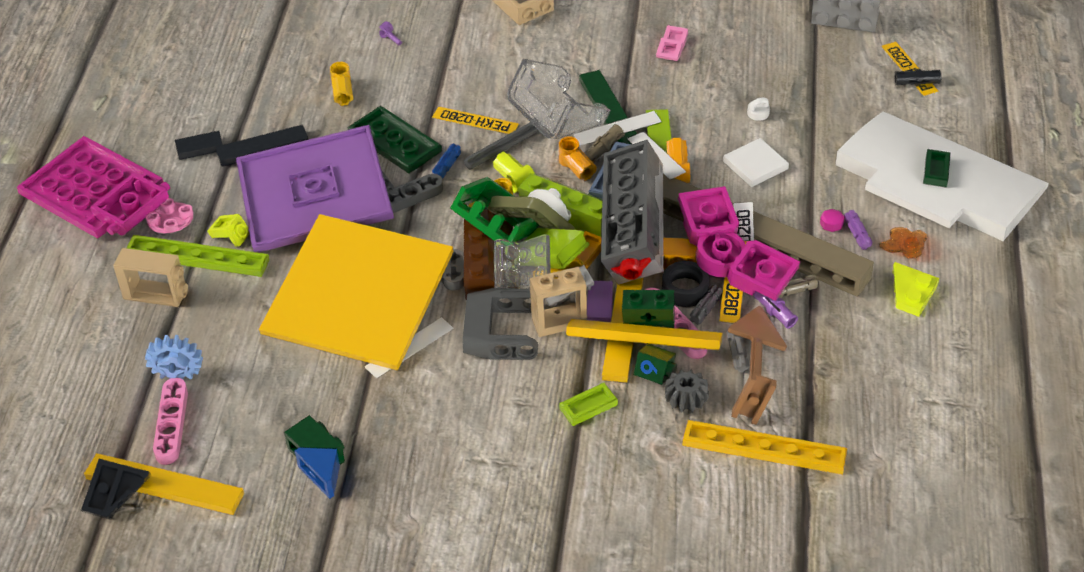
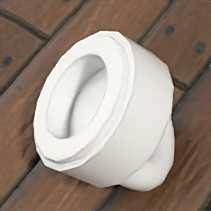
M757 98L748 104V117L756 121L768 118L770 106L767 98Z

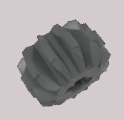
M680 369L679 374L671 373L670 379L666 380L665 383L666 402H670L672 409L679 407L681 413L685 409H689L693 413L695 407L702 409L704 402H707L709 397L707 379H703L702 373L694 374L692 369L689 372H684Z

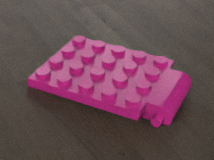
M83 136L19 184L17 190L20 195L98 239L106 232L110 235L117 233L124 236L143 221L146 215L154 212L161 206L160 204L169 198L167 191L170 190V186L167 182L163 181L162 177Z

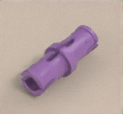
M755 291L754 298L766 308L770 316H775L787 329L797 323L798 317L785 306L784 300L777 298L775 301ZM771 302H773L781 310V312H779L773 305H771Z

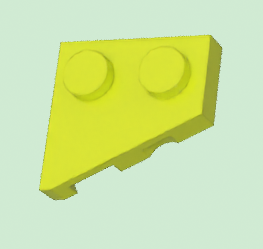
M894 262L892 273L894 274L895 307L919 317L936 290L939 278Z

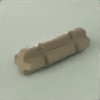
M812 274L804 276L805 279L800 277L790 280L778 298L783 297V294L789 296L805 292V289L808 291L816 289L818 287L816 276Z

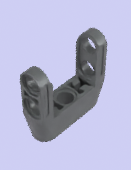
M491 288L468 293L463 329V353L494 360H531L538 355V342L527 335H491L493 313H531V303L524 301L525 299H531L530 289ZM506 298L511 300V302L503 303L499 300ZM503 345V346H506L507 348H506V349H498V348H496L495 346ZM522 346H531L532 349H530V350H525V349H522L521 347H522Z

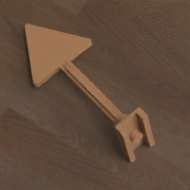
M757 306L728 329L729 333L751 340L749 378L732 409L731 417L737 418L738 414L752 418L751 423L757 425L777 385L776 380L761 375L763 344L785 351L787 348L786 343L761 306Z

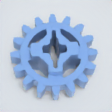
M165 335L164 340L157 337L154 343H149L145 355V360H147L146 366L152 367V374L160 373L161 379L165 376L169 377V379L181 378L184 380L185 376L192 379L193 374H199L202 366V350L196 349V343L189 344V338H185L182 341L178 335H175L174 339H170L168 335Z

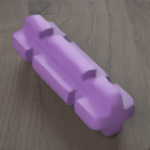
M849 210L848 213L844 214L845 221L848 223V227L854 238H856L858 245L861 249L866 250L872 246L873 242L868 236V232L862 221H860L858 214L854 210Z

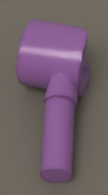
M388 21L383 22L380 25V37H388L400 46L402 41L392 33V24Z

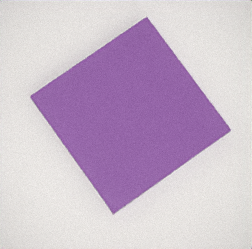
M369 125L236 158L253 252L259 253L305 241L319 214L363 225L394 219Z

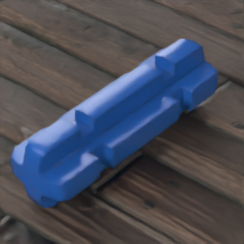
M453 143L448 147L447 151L433 168V174L441 176L442 179L445 177L446 172L450 170L457 160L456 158L461 154L460 145Z

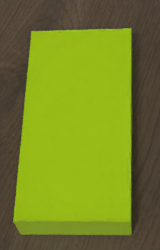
M601 383L559 403V409L571 425L575 426L617 406L618 399L605 383Z

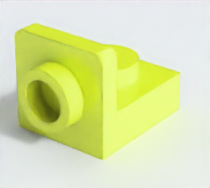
M240 214L219 216L207 231L211 238L229 237L235 247L241 246L250 235L249 227Z

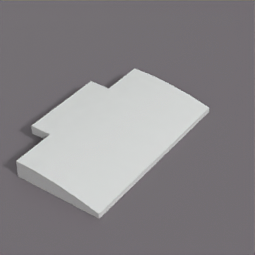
M884 111L856 132L837 151L836 158L837 166L868 180L865 190L947 228H950L957 220L1001 241L1007 238L1048 188L1049 184ZM927 149L951 153L947 187L923 184Z

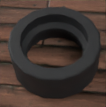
M675 262L669 265L663 272L662 290H674L676 306H696L702 297L708 293L709 274L704 272L696 262ZM688 278L697 281L700 285L693 289H680L675 287L672 282L677 279Z

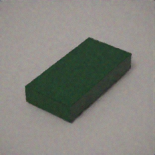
M927 149L923 184L947 187L950 152Z

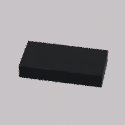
M219 131L175 140L179 160L216 153L215 147L223 145Z

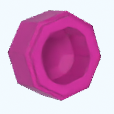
M825 210L820 217V225L824 230L830 232L839 231L844 225L845 217L839 210Z

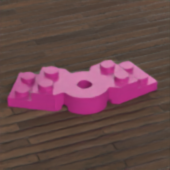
M725 186L679 193L678 202L684 216L683 225L689 242L697 246L696 261L699 267L709 275L727 277L731 286L751 296L757 291L776 301L798 270L800 261L757 240L747 241L745 244L743 239L737 235L739 221Z

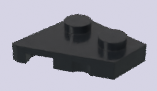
M98 459L81 511L110 519L150 478V472Z

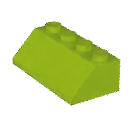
M532 173L518 187L519 197H528L530 192L536 189L547 191L550 188L556 189L561 194L560 199L571 213V218L568 222L574 226L575 230L587 231L602 237L603 199Z

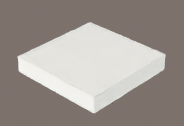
M761 138L723 155V162L750 187L788 170L789 163Z

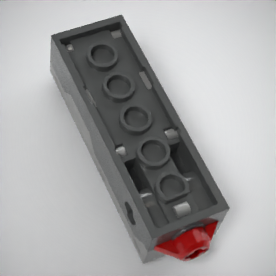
M648 140L604 153L601 262L618 285L663 272V163Z

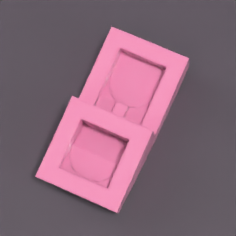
M667 25L664 37L661 38L656 58L678 61L688 37V29Z

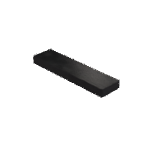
M302 124L216 146L215 149L221 167L237 163V157L306 141L309 138Z

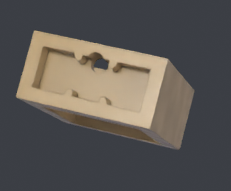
M492 0L518 25L554 10V0H528L521 4L516 0Z
M127 248L121 249L113 266L123 299L179 307L182 299L188 293V284L184 280V268L180 264L179 256ZM138 271L167 275L169 283L140 279Z
M579 267L530 278L532 321L539 337L566 331V326L571 319L587 320L586 283ZM576 291L575 303L544 310L543 299Z

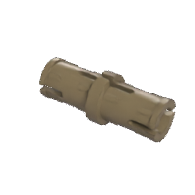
M614 124L602 137H597L596 142L584 153L595 163L605 152L607 153L612 149L615 142L625 135L623 129L619 125Z

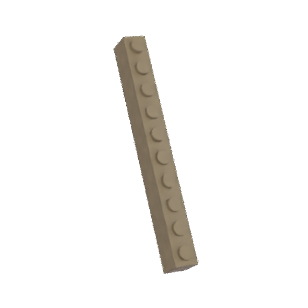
M663 173V214L684 222V216L678 202V194L702 189L676 178L669 179ZM753 211L754 240L800 261L798 272L805 275L813 274L817 280L857 297L871 280L874 261Z

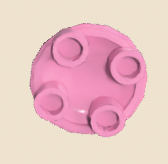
M168 198L154 212H150L145 216L151 230L165 234L174 233L188 226L193 220L194 212L191 205L174 202L172 198Z

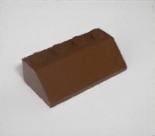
M484 209L481 213V216L490 222L496 215L488 209ZM464 219L465 299L467 300L468 293L491 288L515 289L514 261L511 254L514 250V245L512 244L506 250ZM504 220L500 229L510 236L513 226Z

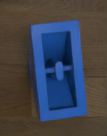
M296 449L295 455L298 468L329 499L334 497L340 468L337 449Z

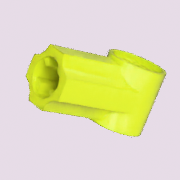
M502 152L493 161V167L504 178L512 182L514 193L519 192L518 187L530 173L535 174L529 165L522 166L509 153Z

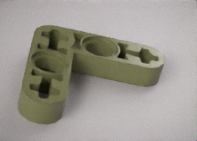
M493 196L488 206V210L496 215L502 214L504 217L532 218L543 228L575 230L574 226L538 198Z

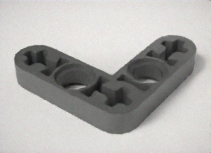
M382 171L393 213L433 198L443 191V180L437 174H428L394 187ZM411 191L417 192V194L412 196L406 195V193Z

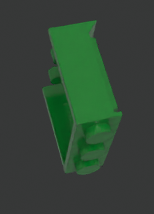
M489 177L462 186L450 209L506 250L513 243L531 235L538 228L539 224L532 218H511L497 214L490 222L481 216L485 206L488 208L493 196L515 197ZM474 202L472 208H470L469 206H467L468 204ZM504 220L514 226L510 236L500 229Z

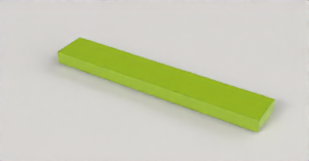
M133 235L126 247L127 249L178 255L180 264L183 266L258 277L263 276L270 261L269 254Z

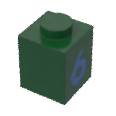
M647 344L638 351L633 375L660 385L664 384L670 378L671 373L676 372L677 364L674 363L676 353Z

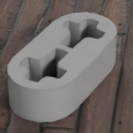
M453 249L454 252L443 273L444 287L453 291L459 290L464 286V254L458 249ZM452 260H456L455 265H451ZM452 275H456V279L453 280Z

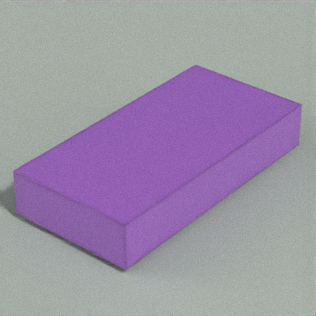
M594 281V285L591 286V290H588L587 320L611 322L613 281Z

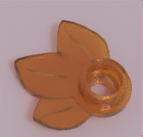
M894 227L890 230L891 239L880 242L879 247L890 253L902 252L906 258H917L922 255L927 234L921 230L911 232L904 227Z

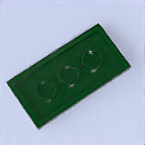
M381 105L347 127L350 130L369 125L376 152L408 174L442 152V145Z

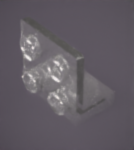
M544 234L520 243L501 238L494 240L495 288L530 289V278L551 273L549 235Z

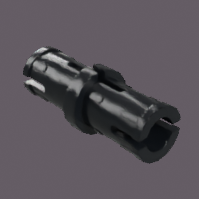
M940 69L895 71L894 82L896 86L941 84L942 75Z

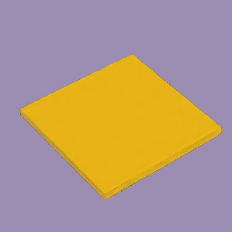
M319 214L259 328V332L269 337L399 370L454 252L453 246Z

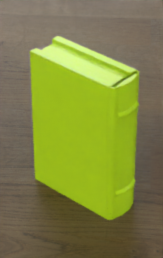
M537 228L511 254L517 266L564 269L590 244L586 242L583 236L584 231Z

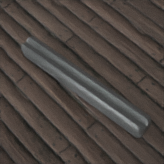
M533 120L466 157L464 164L467 169L471 170L541 130V127L536 120Z

